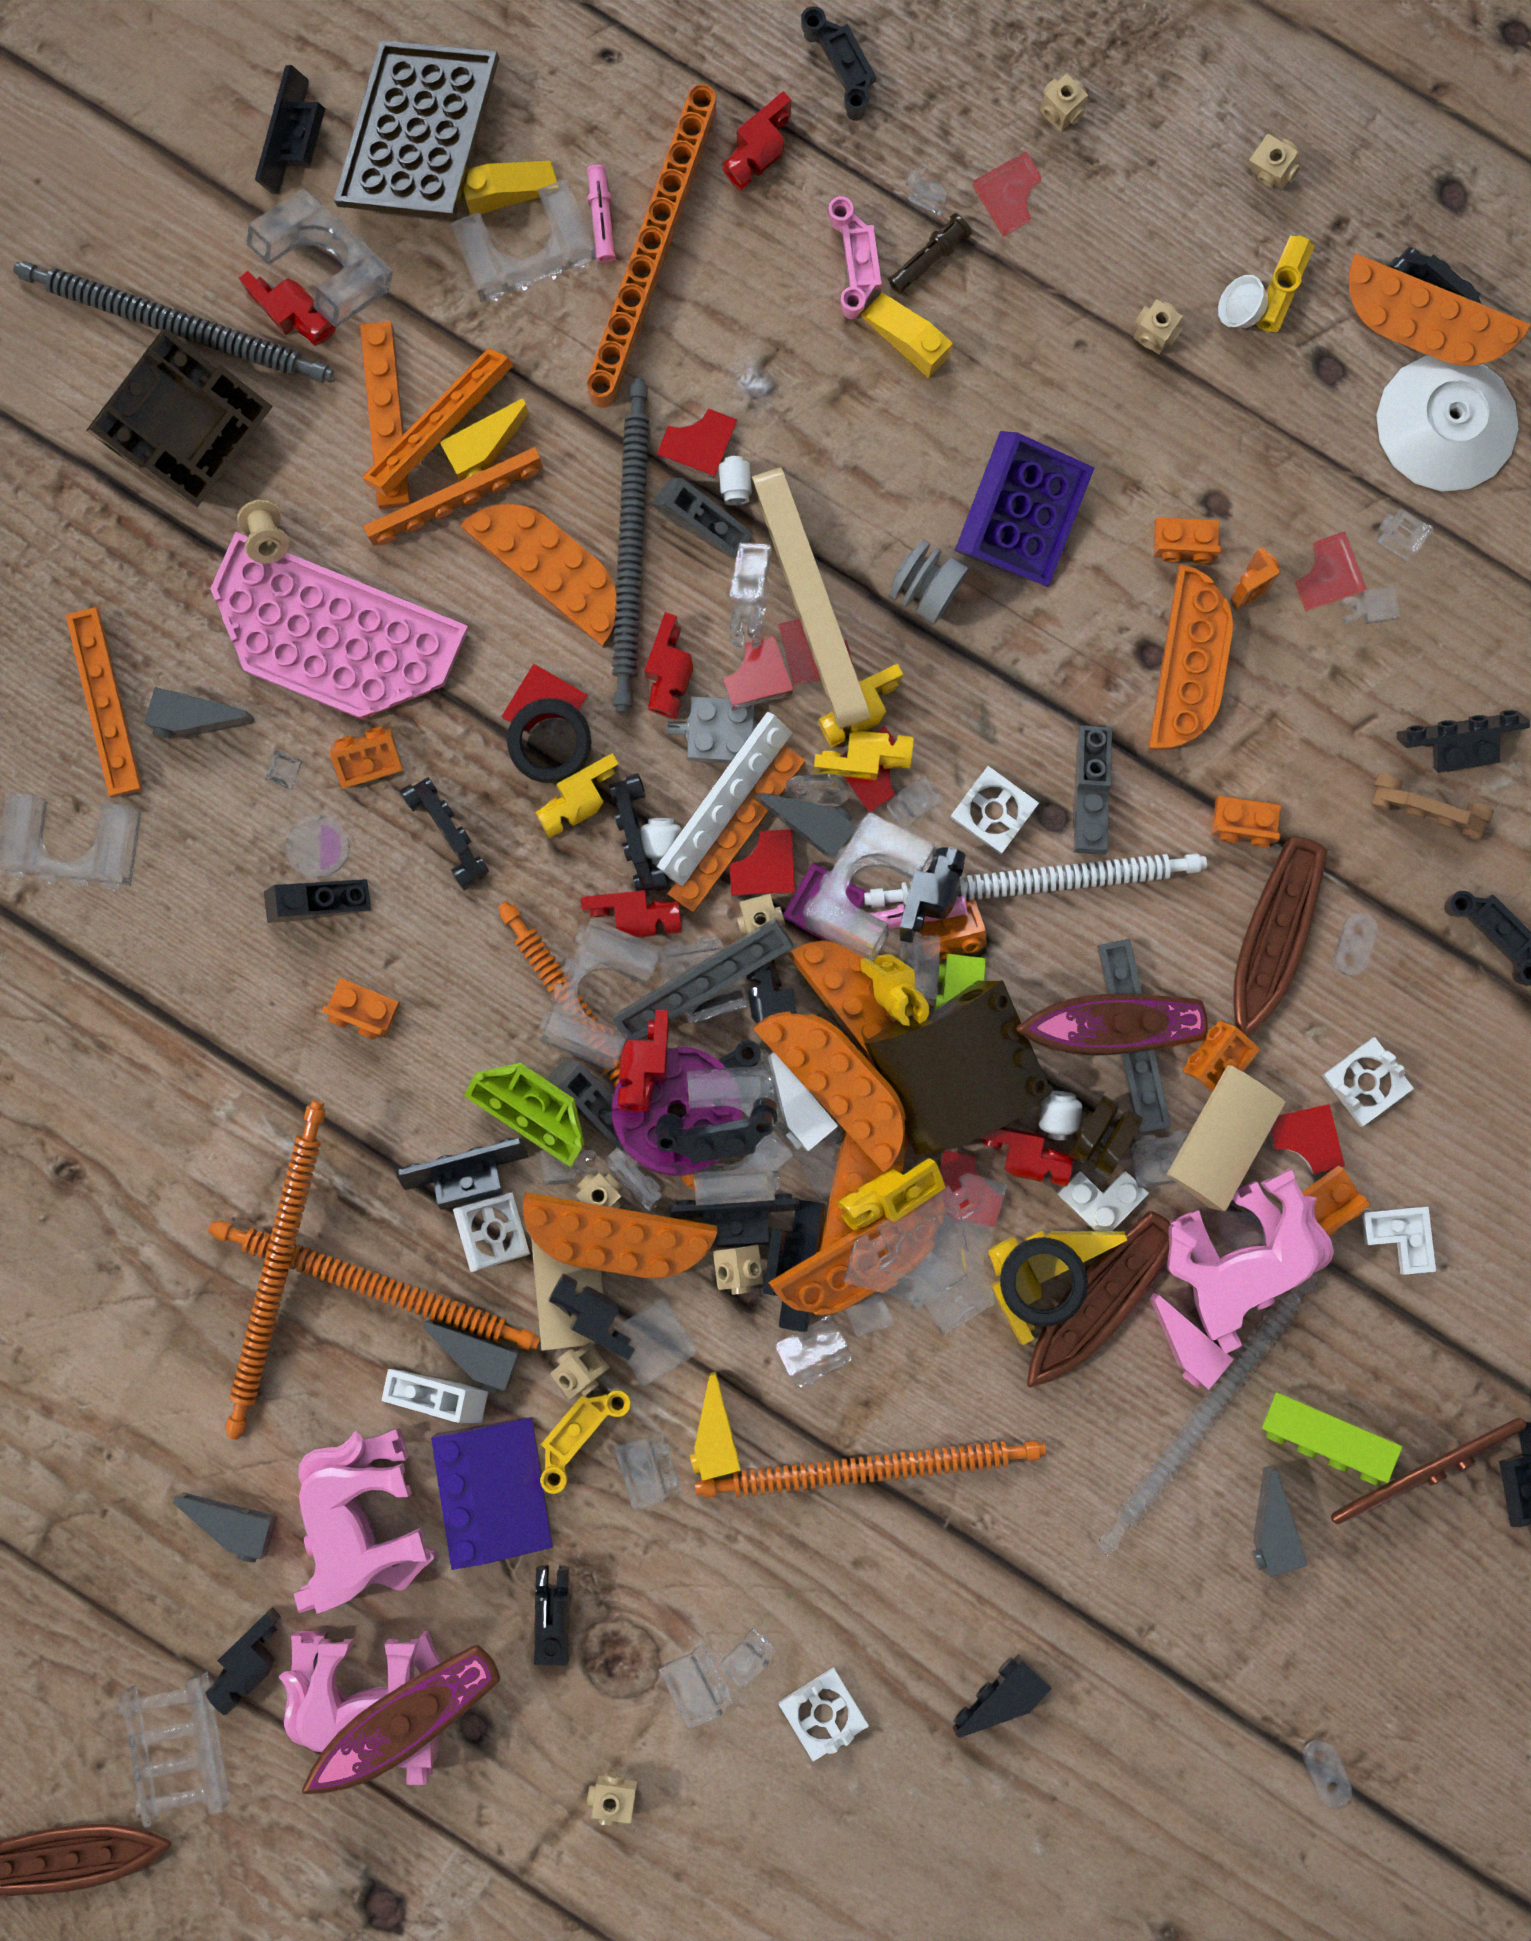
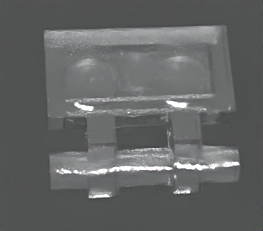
M619 1148L614 1150L608 1156L605 1163L606 1166L614 1173L613 1177L619 1183L622 1182L633 1194L632 1199L638 1205L642 1204L651 1212L659 1204L658 1202L662 1197V1194L659 1192L661 1190L660 1186L651 1176L647 1175L645 1177L637 1169L638 1163L626 1152L623 1153Z

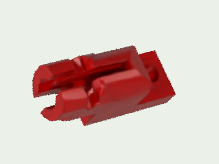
M784 91L737 129L738 147L722 164L724 166L722 170L732 185L739 191L752 182V173H755L757 176L761 175L765 169L782 156L784 137L776 128L783 127L790 119L792 102Z
M246 271L239 277L247 293L285 335L295 329L314 346H317L329 339L336 331L334 322L323 310L320 311L317 302L297 282L287 278L274 289H271L261 276L255 279L249 271Z
M665 612L644 672L646 678L656 681V683L652 682L648 710L670 719H676L681 702L673 696L685 695L693 672V663L690 653L670 647L671 644H677L681 627L677 626L676 615Z
M645 890L581 897L583 912L590 913L592 918L609 916V911L614 910L616 930L618 935L630 939L656 936V928L660 922L664 925L666 934L682 933L679 902L652 901V904L647 905Z
M655 1010V1020H649L648 1040L653 1041L628 1040L621 1052L619 1082L624 1087L619 1088L617 1104L618 1109L621 1111H648L655 1082H666L670 1021L668 1010Z
M1002 1127L979 1138L984 1139L983 1144L990 1147L1002 1148L1003 1143L1008 1144L1004 1169L1011 1175L1041 1182L1044 1179V1175L1050 1170L1052 1184L1068 1186L1073 1158L1049 1147L1043 1150V1134Z

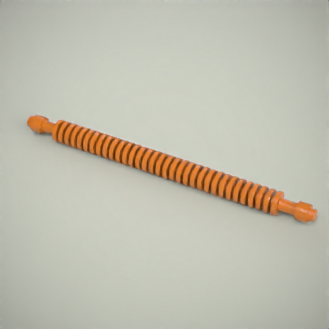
M505 901L498 906L499 916L505 925H510L518 936L514 941L515 945H522L519 951L521 953L526 952L523 955L526 960L532 958L528 964L530 966L536 965L533 971L535 973L540 972L538 978L540 980L546 978L542 984L544 987L550 985L547 991L549 993L556 991L551 997L553 1000L560 998L556 1002L558 1007L565 1004L561 1008L562 1013L570 1011L565 1017L567 1020L574 1018L570 1022L572 1027L579 1024L575 1029L576 1033L584 1032L579 1036L580 1039L583 1041L588 1038L584 1043L585 1046L593 1045L589 1052L591 1054L598 1052L594 1059L596 1061L601 1058L603 1059L598 1065L601 1068L605 1065L608 1066L603 1072L605 1074L612 1072L607 1078L610 1081L617 1079L612 1084L616 1088L619 1082L620 1058L618 1059L617 1057L621 1055L620 1050L613 1052L617 1047L616 1044L608 1045L612 1041L610 1036L603 1038L607 1031L605 1029L600 1032L598 1031L603 1026L601 1023L594 1025L598 1021L596 1016L589 1018L593 1011L591 1009L584 1011L589 1007L586 1002L580 1005L584 998L582 996L575 998L580 992L577 989L570 991L575 985L573 982L566 984L570 978L568 975L562 977L566 973L563 968L557 971L561 966L559 962L552 964L556 958L554 955L549 956L551 954L549 948L543 950L547 945L545 942L539 943L542 938L540 935L535 936L537 930L535 928L528 930L520 919L522 914L515 904L511 905L509 901ZM701 1172L681 1176L686 1186H691L694 1191L704 1184L701 1179L703 1177Z
M312 1100L311 1105H307L304 1119L307 1121L303 1136L295 1137L297 1144L293 1145V1151H295L291 1153V1159L293 1160H290L288 1164L290 1168L286 1172L288 1176L284 1180L286 1184L282 1188L284 1192L280 1196V1199H282L278 1204L280 1208L276 1212L277 1216L274 1220L275 1224L272 1228L271 1240L268 1243L269 1248L266 1251L267 1256L264 1259L265 1264L262 1267L263 1272L260 1275L250 1321L248 1322V1329L246 1330V1337L244 1338V1345L242 1346V1353L240 1354V1361L238 1362V1369L236 1370L234 1384L231 1389L232 1392L229 1397L231 1401L235 1402L232 1415L228 1416L225 1426L229 1439L238 1440L240 1435L244 1434L247 1419L245 1418L248 1405H254L256 1402L266 1356L268 1355V1348L270 1347V1340L272 1339V1332L274 1331V1324L276 1323V1316L278 1315V1308L282 1300V1293L284 1292V1285L286 1284V1277L288 1276V1269L290 1268V1261L292 1260V1253L295 1248L294 1245L297 1241L296 1236L299 1233L298 1228L301 1225L300 1220L303 1217L302 1212L305 1209L304 1204L307 1201L305 1196H308L309 1193L307 1188L311 1186L309 1180L313 1178L311 1172L315 1170V1165L313 1164L317 1162V1157L315 1156L319 1154V1149L317 1148L321 1146V1141L316 1139L319 1124L323 1123L326 1109H324L325 1103L322 1101Z
M222 1220L218 1222L212 1221L208 1229V1233L213 1234L215 1239L223 1242L230 1240L241 1244V1250L244 1253L249 1252L253 1256L257 1254V1257L261 1259L267 1256L266 1251L269 1248L268 1243L271 1240V1234L266 1233L264 1236V1232L260 1230L257 1232L254 1228H250L246 1233L233 1228V1224ZM299 1244L292 1253L293 1256L289 1269L294 1270L296 1268L297 1272L302 1273L304 1271V1274L308 1276L312 1273V1277L318 1278L320 1276L322 1281H326L328 1278V1283L334 1284L336 1281V1286L339 1287L344 1283L343 1288L347 1290L352 1285L351 1291L357 1293L359 1290L361 1295H365L367 1292V1297L373 1298L376 1293L375 1300L380 1301L383 1297V1302L388 1304L391 1299V1305L396 1307L399 1302L398 1308L404 1309L407 1304L406 1311L412 1312L415 1307L414 1314L419 1315L423 1310L422 1316L425 1318L431 1312V1320L435 1321L439 1315V1323H443L445 1318H447L446 1325L451 1326L453 1321H455L453 1328L459 1329L460 1325L463 1324L461 1330L464 1332L470 1326V1334L474 1335L478 1329V1337L482 1338L484 1332H486L485 1339L490 1340L492 1335H494L493 1342L498 1343L499 1339L503 1338L517 1343V1347L527 1351L530 1348L537 1350L540 1338L535 1336V1332L526 1329L519 1331L505 1326V1318H501L499 1323H497L499 1317L497 1315H493L492 1319L489 1320L491 1313L485 1312L482 1317L483 1310L478 1309L476 1314H474L475 1308L472 1306L466 1312V1304L462 1303L460 1309H458V1301L454 1300L452 1306H450L452 1299L446 1298L443 1303L444 1296L438 1295L435 1300L436 1294L433 1292L427 1298V1290L423 1289L419 1295V1287L415 1286L412 1291V1285L407 1284L404 1289L405 1282L399 1281L396 1286L397 1280L391 1278L388 1284V1276L384 1275L381 1279L380 1273L376 1272L373 1276V1271L368 1270L365 1274L366 1268L360 1267L357 1271V1265L352 1264L350 1267L349 1262L345 1261L342 1264V1260L338 1258L334 1262V1257L328 1256L326 1259L327 1254L321 1253L319 1255V1252L315 1250L311 1253L310 1248L305 1247L303 1250V1246Z
M1037 1440L1026 1441L1024 1445L1006 1447L1005 1441H1000V1448H998L997 1442H991V1449L988 1443H983V1450H981L979 1443L975 1444V1451H973L971 1444L966 1445V1452H964V1447L961 1445L958 1446V1453H956L955 1446L950 1447V1454H948L947 1448L943 1447L941 1448V1455H939L938 1448L933 1449L932 1456L930 1449H926L925 1456L922 1455L921 1450H917V1457H914L913 1451H908V1458H906L905 1452H900V1459H897L896 1453H892V1460H889L888 1454H883L884 1461H881L880 1455H875V1462H872V1456H867V1463H864L863 1457H858L859 1464L855 1463V1458H850V1465H847V1459H842V1466H839L837 1459L833 1460L834 1467H830V1460L825 1461V1468H822V1463L819 1461L817 1462V1469H814L813 1462L808 1463V1470H805V1463L800 1464L799 1471H797L796 1464H793L792 1471L790 1472L788 1465H784V1472L781 1473L780 1466H775V1473H772L771 1467H767V1474L763 1473V1468H758L759 1475H755V1469H750V1476H747L746 1470H742V1477H739L737 1471L733 1472L734 1478L719 1480L711 1478L703 1481L701 1478V1482H695L696 1495H703V1498L716 1497V1493L735 1491L736 1498L741 1497V1490L744 1491V1497L749 1496L750 1489H752V1495L756 1496L758 1488H760L761 1495H765V1488L769 1487V1494H774V1487L776 1486L778 1493H782V1486H786V1492H791L790 1485H794V1491H799V1484H802L803 1490H808L807 1483L811 1484V1489H816L815 1482H819V1488H824V1481H827L828 1487H833L832 1480L836 1481V1486H841L840 1479H844V1485H849V1478H852L853 1484H858L857 1477H860L862 1484L866 1483V1476H869V1482L871 1483L874 1482V1475H877L878 1482L883 1481L882 1474H885L886 1481L891 1480V1473H894V1479L898 1480L900 1479V1472H902L903 1479L908 1478L909 1471L911 1478H915L916 1471H919L920 1477H924V1470H927L928 1476H933V1469H935L936 1475H941V1468L944 1469L945 1474H950L949 1467H952L953 1473H958V1466H960L961 1472H966V1465H968L969 1471H975V1464H977L978 1470H983V1463H985L986 1469H991V1462H993L994 1468H1000L1001 1461L1004 1468L1008 1467V1460L1026 1458V1461L1040 1460V1457L1046 1456L1045 1444L1038 1443Z

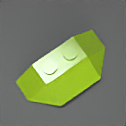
M522 1063L476 1072L464 1097L569 1167L574 1164L584 1146L574 1098Z

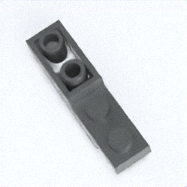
M1082 725L1079 727L1073 803L1074 853L1106 855L1108 851L1112 727Z

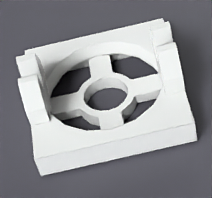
M987 766L950 818L1001 855L1039 803L991 767ZM989 787L1004 789L998 798L988 800L978 793ZM1011 795L1015 798L1018 806L1017 820L1007 814L1005 803ZM972 802L981 807L983 818L978 825L974 823L971 816ZM991 802L1000 804L1003 809L1002 816L996 820L988 818L985 814L987 804ZM999 822L1009 828V830L999 834L985 832L990 824Z
M1375 1037L1369 1039L1322 1075L1360 1127L1365 1126L1414 1089L1404 1076L1405 1068L1396 1063V1056L1389 1051H1385ZM1372 1058L1383 1064L1373 1071L1369 1069L1364 1070L1357 1060ZM1348 1067L1355 1075L1351 1088L1344 1085V1076ZM1390 1072L1391 1088L1388 1096L1385 1098L1378 1088L1380 1078ZM1363 1073H1369L1375 1079L1374 1088L1370 1091H1364L1358 1085L1359 1076ZM1359 1094L1370 1095L1376 1105L1363 1106L1355 1097Z
M513 1192L453 1209L470 1272L530 1255ZM493 1209L500 1211L508 1222L503 1223L500 1219L495 1218ZM482 1210L485 1222L482 1224L481 1230L472 1232V1220ZM491 1222L496 1223L500 1228L501 1234L498 1240H492L487 1234V1226ZM511 1232L510 1244L505 1251L502 1241L505 1239L506 1233ZM484 1240L486 1243L491 1244L494 1256L482 1253L476 1247L475 1242Z
M834 1667L778 1702L812 1761L817 1760L826 1753H836L840 1746H847L854 1739V1735L869 1727L867 1720ZM822 1689H830L840 1696L833 1701L821 1699L818 1693ZM809 1699L812 1704L810 1715L800 1721L799 1708L801 1703ZM820 1704H827L833 1710L832 1718L827 1722H820L814 1716V1710ZM847 1706L848 1720L841 1732L835 1723L836 1712ZM815 1725L826 1727L832 1738L817 1739L806 1731Z

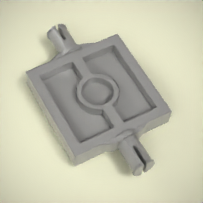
M691 697V711L687 723L668 721L667 735H686L688 743L687 761L730 764L756 728L754 720L755 701L732 705L730 699Z

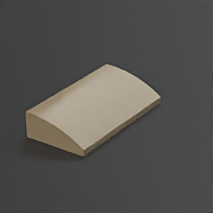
M1227 1065L1166 1175L1208 1208L1225 1212L1286 1101L1251 1076L1231 1065Z
M531 1237L541 1350L585 1346L589 1342L592 1345L597 1344L571 1330L570 1326L576 1316L572 1315L570 1318L559 1307L548 1300L563 1273L577 1280L575 1295L581 1293L585 1286H589L603 1294L601 1271L560 1262L540 1249Z

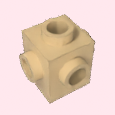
M1067 73L1060 80L1053 79L1042 92L1044 96L1040 112L1060 132L1069 124H1075L1086 111L1084 108L1088 97L1086 89L1080 81L1073 80Z
M1270 134L1265 136L1249 160L1251 171L1258 175L1257 179L1262 184L1270 188L1275 185L1283 190L1288 182L1292 183L1301 170L1298 147L1287 139L1280 141Z
M1156 299L1151 308L1145 306L1137 317L1135 323L1139 326L1134 339L1139 341L1144 347L1160 354L1165 345L1168 343L1172 346L1181 333L1182 329L1178 325L1183 316L1178 313V310L1172 304L1162 303Z
M771 894L739 902L743 917H739L737 920L742 936L762 926L756 924V921L760 918L766 919L765 923L776 917L781 926L785 925L781 907L774 908Z
M590 1173L577 1185L580 1189L576 1194V1197L580 1200L579 1202L614 1208L622 1206L618 1202L623 1197L619 1191L622 1185L610 1173L606 1177L602 1173H598L596 1176ZM597 1189L604 1192V1199L601 1202L594 1201L592 1197L593 1192Z
M758 1245L713 1251L718 1290L731 1289L732 1295L751 1292V1286L763 1284Z
M589 1342L576 1352L571 1348L556 1360L560 1365L550 1375L570 1400L580 1392L585 1397L600 1385L596 1379L610 1367L591 1342Z
M613 1772L605 1773L604 1776L598 1775L596 1786H589L587 1806L593 1807L591 1818L598 1819L600 1824L615 1826L618 1822L631 1824L637 1781L624 1779V1775Z

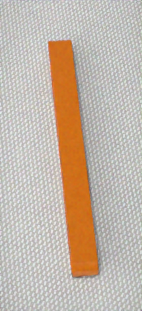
M707 84L695 85L688 93L587 379V389L590 401L597 407H609L617 397L716 116L715 91ZM701 101L709 103L706 107H698L695 104ZM691 129L699 131V133L694 136L686 134V132ZM681 157L689 159L685 164L675 162ZM672 185L680 188L673 193L665 190L668 186ZM659 214H667L669 216L665 221L655 219ZM650 242L659 244V247L653 250L647 249L645 246ZM641 270H645L650 273L646 278H638L635 276V274ZM629 299H637L638 301H640L639 304L634 307H628L625 305V302ZM620 327H626L630 330L629 333L623 336H619L614 332ZM609 356H617L619 358V361L613 365L604 362ZM605 384L609 386V390L605 393L600 394L594 391L598 385Z

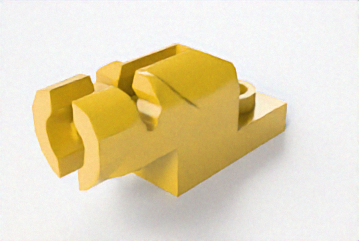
M898 663L859 682L867 704L870 720L839 729L832 711L818 719L821 731L831 748L845 741L843 729L853 733L856 731H867L880 724L885 717L886 710L878 693L882 692L883 695H886L899 688L898 683L902 681L903 673Z
M868 731L850 733L847 758L841 757V753L835 751H822V755L815 754L813 773L876 780L879 765H883V769L910 768L914 737L898 735L896 743L892 746L888 740V733Z
M613 753L556 784L561 797L555 796L544 807L535 812L549 838L563 832L560 817L567 819L568 823L574 826L598 812L603 804V800L591 780L596 778L600 783L615 775L613 768L619 764Z
M891 953L860 959L861 971L873 979L874 996L878 1004L884 1007L892 1017L903 1025L910 1026L908 1016L912 1015L919 1024L926 1021L929 1015V1004L924 998V994L916 989L914 969Z
M928 1158L904 1175L890 1168L871 1182L857 1188L858 1193H850L837 1202V1205L840 1209L847 1211L841 1215L846 1224L853 1230H858L859 1228L869 1226L882 1216L896 1222L946 1187L937 1163Z
M1014 1236L987 1250L996 1277L1000 1276L1006 1257L1019 1245ZM1025 1260L1019 1267L1016 1275V1289L1021 1299L1029 1305L1040 1299L1042 1295L1041 1284H1039L1028 1260ZM1000 1280L989 1285L1019 1343L1024 1345L1034 1340L1031 1331L1035 1330V1326L1022 1321L1009 1309L1002 1295Z

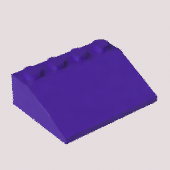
M1000 431L955 551L984 564L1049 587L1095 467L1018 432Z
M532 1417L441 1432L431 1437L451 1570L484 1565L553 1547L544 1489L540 1483L541 1468Z

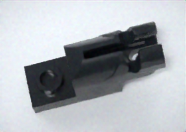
M950 847L938 848L927 872L915 870L900 924V941L913 943L915 933L922 932L925 916L946 919L955 905L960 877L965 865L966 855L964 852Z
M775 960L769 961L746 975L747 981L760 983L756 988L752 987L748 990L751 1018L756 1024L776 1013L791 1011V1014H796L793 989L781 991L779 987H782V983L776 970Z
M563 1273L548 1301L559 1307L570 1318L572 1315L576 1316L570 1326L571 1330L630 1360L635 1351V1348L629 1345L631 1338L616 1330L613 1331L612 1335L607 1333L619 1311L612 1298L589 1286H585L581 1293L575 1295L577 1280Z
M541 1565L536 1568L534 1665L567 1666L571 1596H569L570 1579L569 1567L559 1565L557 1585L549 1583V1565Z
M273 1607L217 1660L224 1668L205 1694L214 1708L223 1715H227L241 1701V1696H247L269 1675L272 1669L274 1658L258 1639L264 1643L278 1630L274 1624L281 1616Z

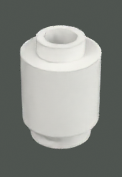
M741 456L727 457L724 459L725 462L719 464L721 496L727 505L746 504L749 502V496L752 494L750 463L744 461Z

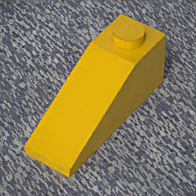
M551 161L492 163L474 167L468 170L463 188L471 217L560 192Z
M881 293L861 314V317L927 378H930L950 357L953 343L929 321L884 293Z
M523 398L440 442L459 481L492 466L529 414Z
M1040 1230L1025 1238L1026 1241L1042 1237L1059 1240L1071 1247L1082 1262L1128 1241L1125 1231H1051L1044 1234L1043 1230ZM1037 1254L1027 1259L1039 1284L1069 1270L1068 1266L1054 1255Z
M712 1372L709 1375L694 1446L695 1453L690 1454L694 1474L700 1473L702 1481L737 1472L741 1469L716 1372Z

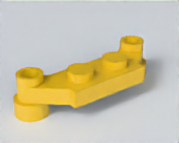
M613 1390L608 1394L592 1397L581 1395L540 1444L545 1448V1470L541 1475L540 1483L546 1492L556 1494L564 1489L568 1480L566 1464L607 1415L622 1417L629 1411L631 1399L625 1391ZM621 1397L624 1400V1406L616 1407L613 1404V1398ZM557 1473L560 1476V1482H552L550 1474Z

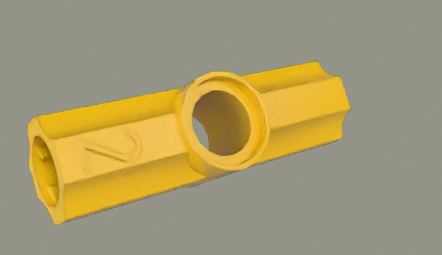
M1290 235L1274 274L1267 285L1268 305L1266 312L1256 323L1259 329L1276 333L1280 330L1315 247L1310 242V239L1300 235ZM1278 280L1286 281L1290 288H1283L1279 285Z

